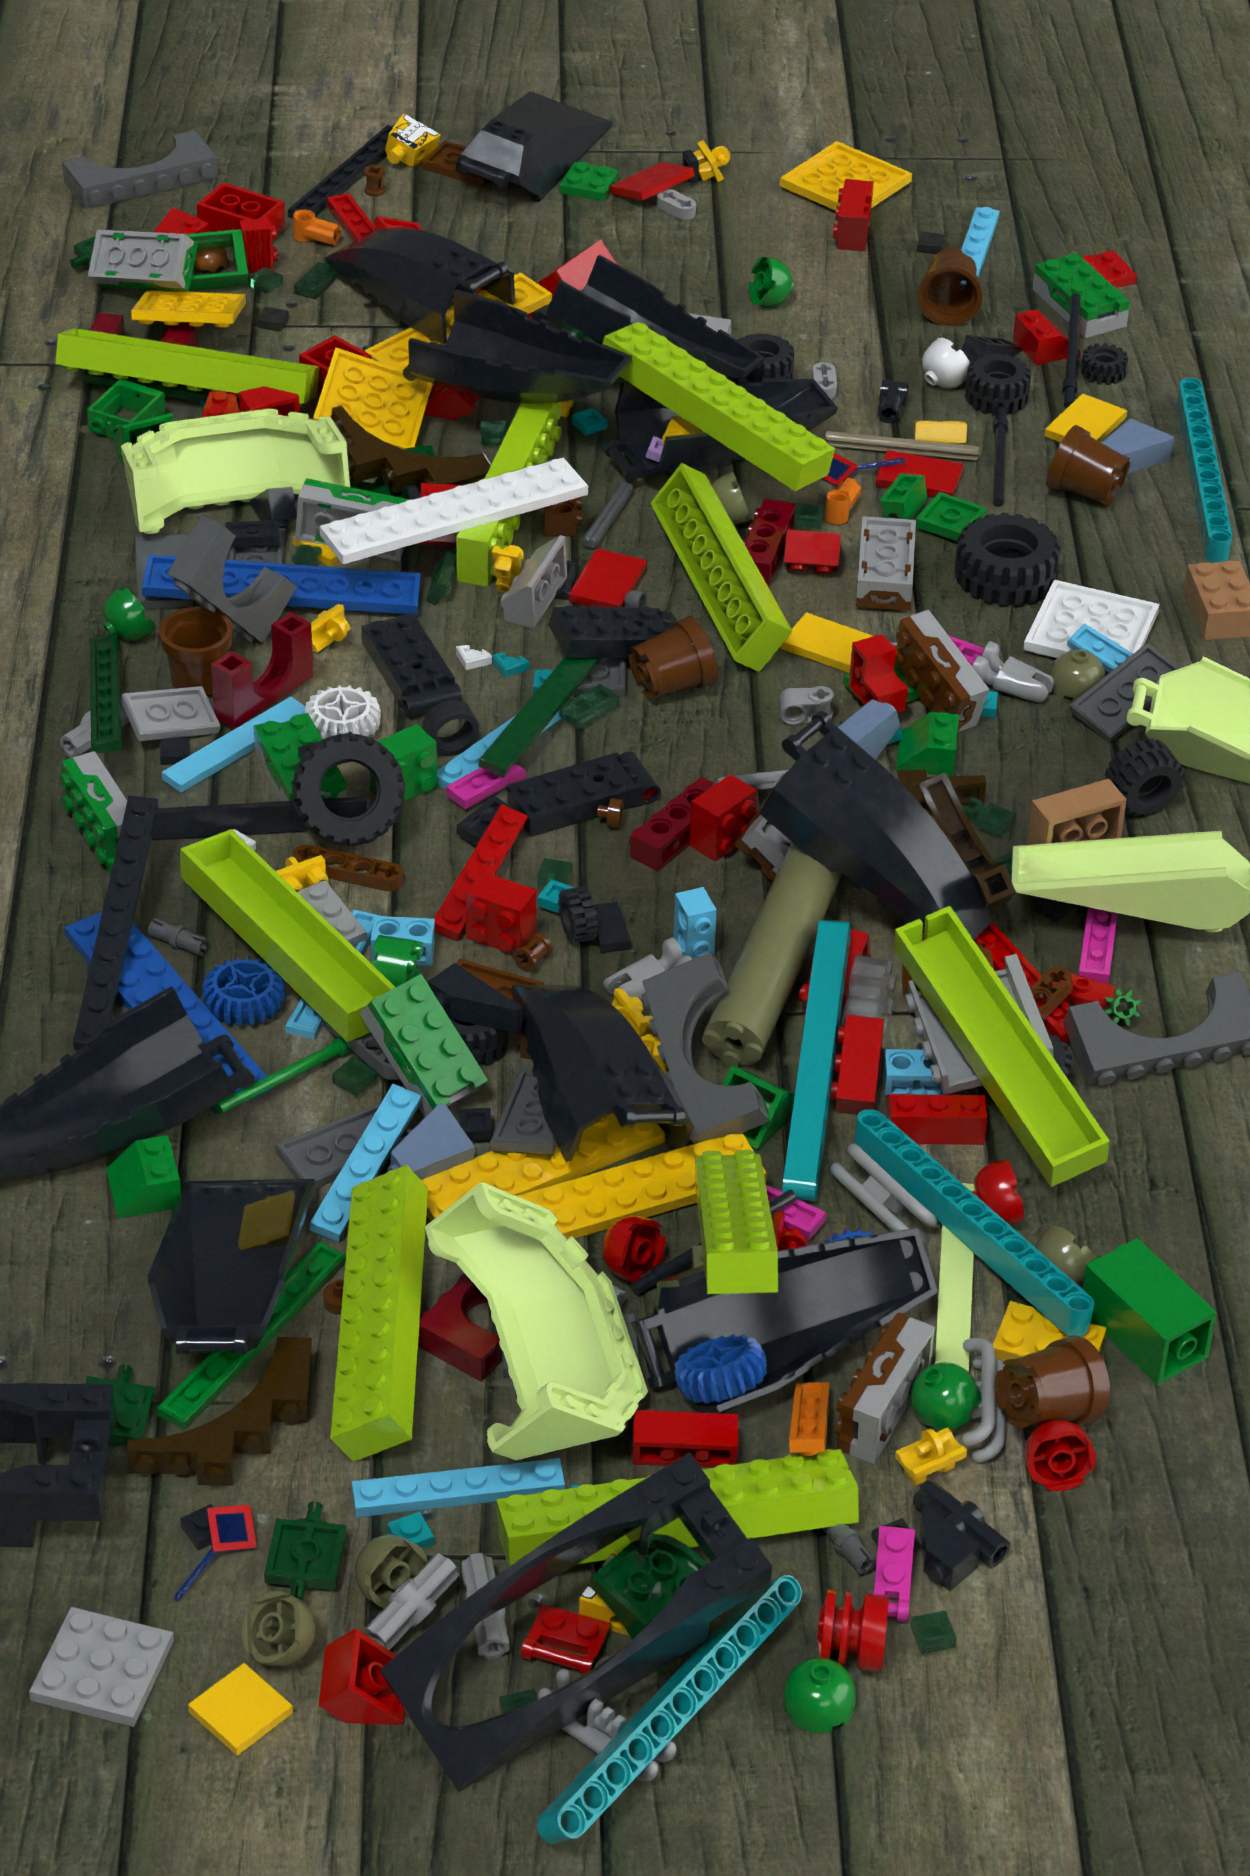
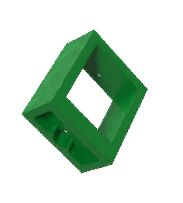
M241 229L186 234L198 244L197 250L232 247L235 272L195 276L192 273L189 290L247 285L248 269Z
M119 379L87 409L89 431L115 439L114 433L122 425L165 415V395L162 391ZM121 407L139 412L131 420L114 416Z

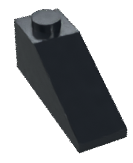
M966 335L961 351L971 362L975 361V358L983 357V355L1006 354L1014 357L1021 352L1022 347L1003 338Z
M453 963L428 981L429 987L450 1019L514 1033L522 1031V1007L459 965Z

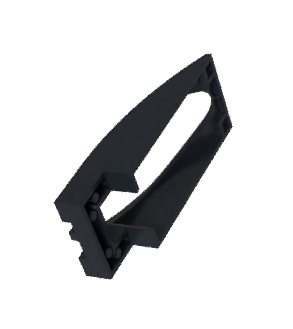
M0 1384V1443L36 1444L38 1463L41 1464L25 1465L0 1473V1547H33L37 1520H102L116 1414L113 1384ZM49 1438H72L69 1465H45Z
M688 1453L588 1513L518 1560L426 1630L387 1663L380 1672L459 1792L587 1714L588 1708L594 1699L605 1703L708 1640L709 1622L771 1584L772 1565L752 1537L747 1539L710 1488V1479L691 1453ZM679 1517L710 1560V1563L688 1575L665 1607L633 1640L606 1661L575 1681L522 1707L478 1723L453 1727L443 1725L434 1718L432 1700L438 1682L460 1646L479 1622L626 1535L640 1556L648 1554V1535Z

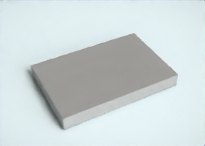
M202 686L122 694L121 703L138 741L216 734L220 731L221 726Z

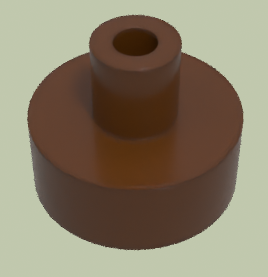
M611 798L609 806L599 805L597 817L607 818V827L619 829L623 818L624 800Z
M342 1279L330 1283L323 1291L325 1309L336 1315H341L344 1280Z

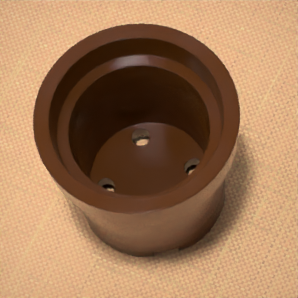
M951 248L938 252L929 263L927 272L921 280L918 289V304L928 319L940 325L956 326L972 319L981 306L982 289L977 277L976 264L970 256H967L959 249Z
M1074 425L1063 438L1053 457L1047 474L1046 486L1060 492L1067 490L1109 506L1117 496L1113 492L1116 491L1118 486L1122 487L1127 477L1131 463L1128 461L1130 458L1092 438L1090 432L1084 428Z
M190 607L175 611L168 615L159 627L161 646L167 654L171 683L175 689L202 686L206 695L212 694L213 698L211 664L228 653L232 645V622L222 612L216 610L213 614L203 607Z
M687 616L675 622L671 629L630 648V651L634 652L629 655L632 673L637 684H644L646 690L642 691V693L649 700L693 686L697 688L715 684L718 680L717 663L711 644L701 625L692 616Z
M1068 1336L1050 1343L1043 1350L1008 1359L1002 1363L1005 1364L1003 1370L997 1371L994 1387L997 1404L1000 1409H1006L1010 1418L1006 1419L1010 1424L1018 1428L1040 1425L1050 1420H1066L1077 1425L1091 1424L1103 1416L1109 1402L1110 1383L1104 1360L1096 1347L1081 1336Z

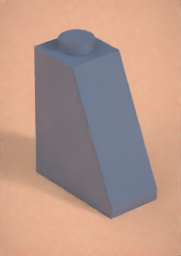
M1130 418L1102 443L1130 458L1128 460L1131 462L1128 473L1171 460L1175 437Z
M872 699L838 728L873 758L877 759L900 727L897 710L892 705L880 703Z
M443 1102L438 1104L391 1151V1162L388 1171L408 1165L419 1179L423 1180L473 1160L475 1146Z

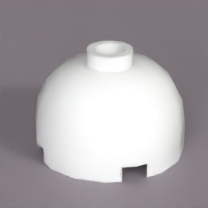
M937 338L928 347L922 358V367L925 373L924 377L930 385L952 389L967 380V370L970 362L960 349L956 352L951 348L954 343L945 338Z

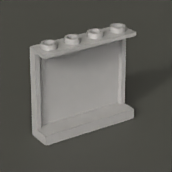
M1017 954L1005 956V969L995 972L1054 1058L1052 1043ZM913 980L908 981L909 994L905 995L906 1006L909 1013H915L916 1018H913L914 1028L917 1036L923 1035L922 1049L925 1059L932 1060L933 1065L930 1066L934 1083H940L944 1095L982 1086L983 1084L922 992L916 990Z

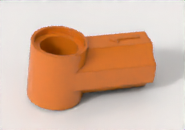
M303 209L294 212L293 238L300 242L315 240L331 246H335L338 243L341 235V227L339 225L315 218V214L310 210Z
M847 478L845 481L840 482L835 490L827 493L825 520L828 523L840 525L848 521L849 511L862 493V487L857 483L856 479Z

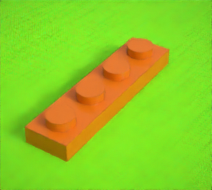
M830 1382L795 1383L789 1435L790 1453L812 1456L818 1452H825Z

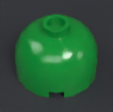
M760 257L756 261L751 273L755 274L753 282L749 281L748 285L751 302L763 307L780 305L787 299L794 288V281L792 280L789 267L781 260L771 257Z
M121 585L107 597L103 605V615L107 622L103 626L110 635H118L125 641L134 642L147 637L156 630L151 617L147 620L144 618L146 616L144 613L145 608L127 588L124 589Z
M940 1362L923 1369L916 1376L911 1387L910 1401L916 1416L923 1426H931L935 1431H941L947 1427L950 1430H954L971 1419L969 1413L973 1410L974 1406L977 1409L979 1408L981 1392L974 1378L966 1369L955 1363Z
M820 1657L806 1659L794 1667L786 1678L782 1707L785 1712L787 1710V1713L792 1717V1723L797 1727L813 1733L832 1732L834 1726H838L842 1722L844 1726L854 1714L856 1699L854 1681L850 1673L839 1662Z

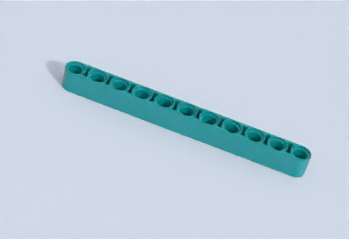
M1184 378L1179 383L1177 411L1204 554L1209 562H1225L1229 560L1232 531L1203 385L1198 379Z
M819 920L783 1177V1193L791 1189L795 1192L798 1200H817L850 946V922Z
M870 1109L859 1112L856 1121L854 1143L859 1145L866 1154L917 1201L933 1213L942 1225L1062 1332L1069 1336H1085L1088 1333L1094 1309V1300L1089 1294L884 1114Z
M783 1575L772 1579L770 1585L744 1600L708 1640L702 1644L544 1810L538 1818L537 1828L540 1837L546 1843L551 1845L559 1844L583 1835L799 1604L802 1597L801 1586L794 1577Z

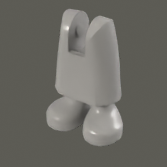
M989 641L982 657L978 656L972 665L986 685L993 686L995 690L1029 701L1043 702L1048 693L1054 688L1055 679L1012 656L1005 663L1002 662L999 656V645Z
M671 937L663 942L662 957L659 960L653 954H649L606 978L603 985L610 995H614V989L623 988L629 997H638L643 1001L642 994L646 993L643 980L692 960L689 955L683 957L679 943L674 937Z

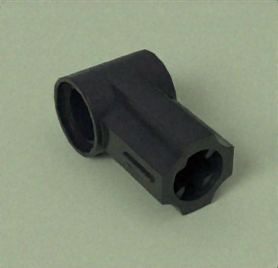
M882 380L877 416L884 423L892 424L893 421L899 419L902 405H906L908 383Z

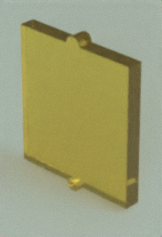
M293 1191L274 1197L268 1196L265 1200L244 1206L238 1242L240 1250L259 1244L266 1245L268 1241L289 1235L295 1199Z

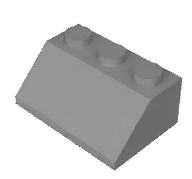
M560 535L539 547L532 557L526 560L522 572L519 576H515L512 587L508 593L505 592L502 596L501 608L503 609L504 621L535 628L556 596L557 590L562 587L567 579L565 536Z

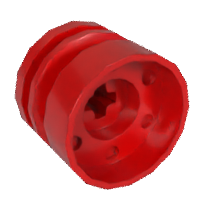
M828 1589L819 1614L816 1645L818 1646L820 1658L830 1659L831 1650L840 1651L839 1663L844 1667L848 1653H856L858 1670L882 1673L889 1595L866 1593L861 1609L853 1608L851 1591H846L844 1607L835 1606L837 1590Z

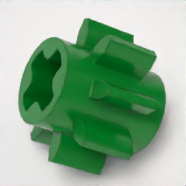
M1116 988L1113 989L1114 997L1103 998L1108 1003L1107 1009L1104 1012L1112 1016L1111 1020L1115 1023L1122 1019V1023L1128 1026L1130 1025L1129 1018L1131 1016L1140 1017V1014L1136 1012V1005H1139L1141 1000H1133L1131 998L1133 990H1127L1124 995H1121V991ZM1120 1002L1127 1003V1008L1123 1009V1012L1116 1011V1006H1119Z

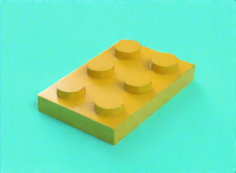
M1010 1301L993 1343L995 1357L1005 1361L1043 1350L1050 1343L1069 1335L1062 1332L1037 1308ZM1091 1323L1088 1333L1081 1337L1090 1341L1100 1353L1106 1337L1107 1327Z

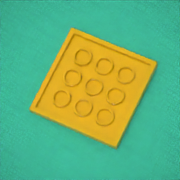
M836 141L780 177L779 186L836 211V207L840 206V203H838L839 188L844 187L845 179L874 181L873 208L912 182V173Z
M147 290L131 310L132 320H139V324H153L154 321H164L165 325H179V322H189L190 326H204V323H214L215 327H229V324L234 323L245 306L246 294Z
M335 348L313 420L319 421L321 416L331 417L332 408L343 406L351 418L367 432L386 443L406 450V448L415 447L432 383L419 379L409 381L403 376L402 369Z

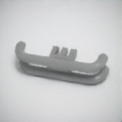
M856 1143L850 1144L847 1147V1152L870 1174V1177L863 1185L840 1163H833L831 1165L830 1172L893 1232L910 1229L891 1212L899 1213L904 1206L929 1227L936 1225V1216L917 1201Z
M970 1338L964 1341L963 1349L966 1352L979 1351L982 1355L975 1357L972 1362L976 1369H981V1381L976 1382L981 1392V1404L978 1409L974 1406L969 1415L971 1419L981 1417V1424L975 1430L964 1433L962 1442L966 1446L975 1445L985 1440L991 1433L989 1444L972 1453V1459L976 1463H982L995 1457L1003 1448L1005 1441V1409L999 1408L994 1387L997 1371L1003 1370L1004 1365L995 1357L994 1347L988 1340Z
M561 1669L556 1674V1682L559 1689L571 1683L570 1672L566 1669ZM548 1688L540 1689L538 1699L552 1693L551 1690ZM594 1699L586 1714L588 1717L585 1727L574 1721L562 1728V1730L599 1754L623 1729L627 1719L621 1715L615 1717L613 1709L610 1707L604 1709L603 1703L598 1699ZM670 1741L635 1779L642 1782L653 1780L658 1773V1764L655 1761L662 1763L671 1761L676 1753V1744Z

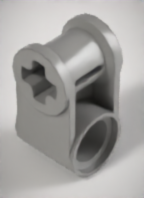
M825 686L785 689L779 697L781 718L789 725L808 724L811 722L812 716L818 711H825L832 720L834 712L831 709V702L834 698V693Z

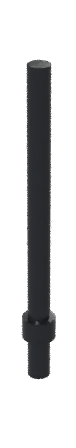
M1072 294L1070 302L1066 377L1062 384L1065 408H1068L1074 402V396L1078 389L1076 365L1081 302L1079 294Z
M1004 407L996 409V418L993 420V432L995 433L993 504L996 507H1000L1004 503L1005 434L1008 431V420L1006 419V409Z
M790 1189L769 1202L771 1216L774 1215V1212H779L797 1201V1196L793 1190ZM692 1248L667 1263L661 1262L652 1267L649 1274L630 1284L633 1293L638 1296L656 1285L657 1281L671 1277L676 1272L692 1263Z

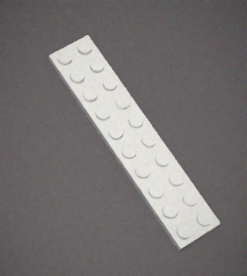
M564 458L554 459L543 464L529 466L518 471L504 473L493 478L482 479L468 485L457 486L443 492L432 493L418 499L407 500L393 506L333 521L320 526V536L341 563L346 564L588 495V485Z

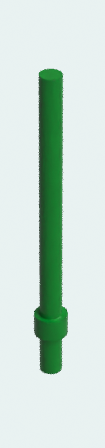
M338 1037L331 1041V1045L214 1105L215 1110L218 1114H222L335 1056L342 1057L352 1050L347 1046L343 1038Z

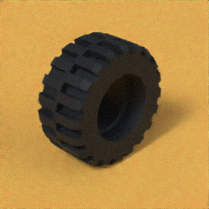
M1001 513L1000 515L989 514L983 519L979 517L972 523H969L959 534L955 577L966 593L970 592L973 598L976 600L982 599L986 604H999V607H1006L1007 605L1021 607L1025 603L1030 605L1035 603L1037 599H1043L1047 595L1053 581L1057 580L1060 543L1048 526L1044 523L1039 524L1036 519L1031 517L1028 519L1021 514L1008 515V513Z
M337 734L317 742L302 756L299 764H297L292 781V799L301 821L320 839L339 846L351 847L365 843L368 844L375 841L381 835L383 836L396 823L405 801L406 787L402 774L403 771L394 758L395 756L378 741L359 734ZM342 762L361 764L374 777L376 783L375 800L365 813L357 817L345 818L337 816L325 806L322 800V779L327 771L336 764Z

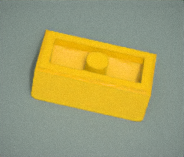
M915 420L913 422L915 440L943 443H965L967 441V424L964 421Z

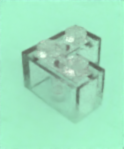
M856 955L850 975L849 998L842 1017V1026H845L846 1015L884 1019L883 1036H886L889 1018H886V1015L892 1016L895 998L890 997V993L895 991L897 975L892 974L893 961Z

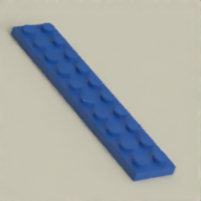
M148 554L142 584V596L179 598L182 600L191 599L187 596L188 593L174 586L176 580L167 574L177 556ZM236 560L225 561L223 587L227 598L235 596L246 589L256 579L263 567H266L286 577L297 587L286 606L331 609L335 605L341 604L344 605L346 611L399 613L401 615L414 613V615H417L421 573Z
M102 912L64 927L65 937L89 965L92 960ZM133 923L117 998L130 1010L173 986L204 1044L220 1035H228L234 1044L233 1049L245 1068L250 1069L255 1076V1082L267 1077ZM218 1054L213 1057L216 1063L220 1061L227 1076L233 1074V1071L222 1055ZM213 1105L211 1108L214 1110L216 1114H218Z

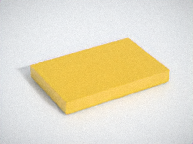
M1082 394L1045 428L1044 436L1061 443L1067 432L1074 425H1078L1089 431L1092 438L1102 442L1127 418L1128 410Z
M806 612L792 628V633L783 642L780 649L850 673L852 642L873 637V635Z

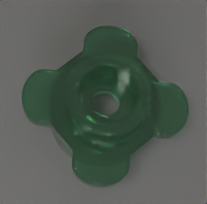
M299 545L296 547V554L292 556V562L297 565L317 566L318 556L322 554V549L311 545Z

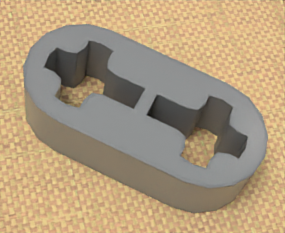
M671 189L657 194V206L659 209L683 220L692 219L696 216V202L693 199Z
M826 362L815 364L812 368V379H815L830 399H833L837 394L835 367Z

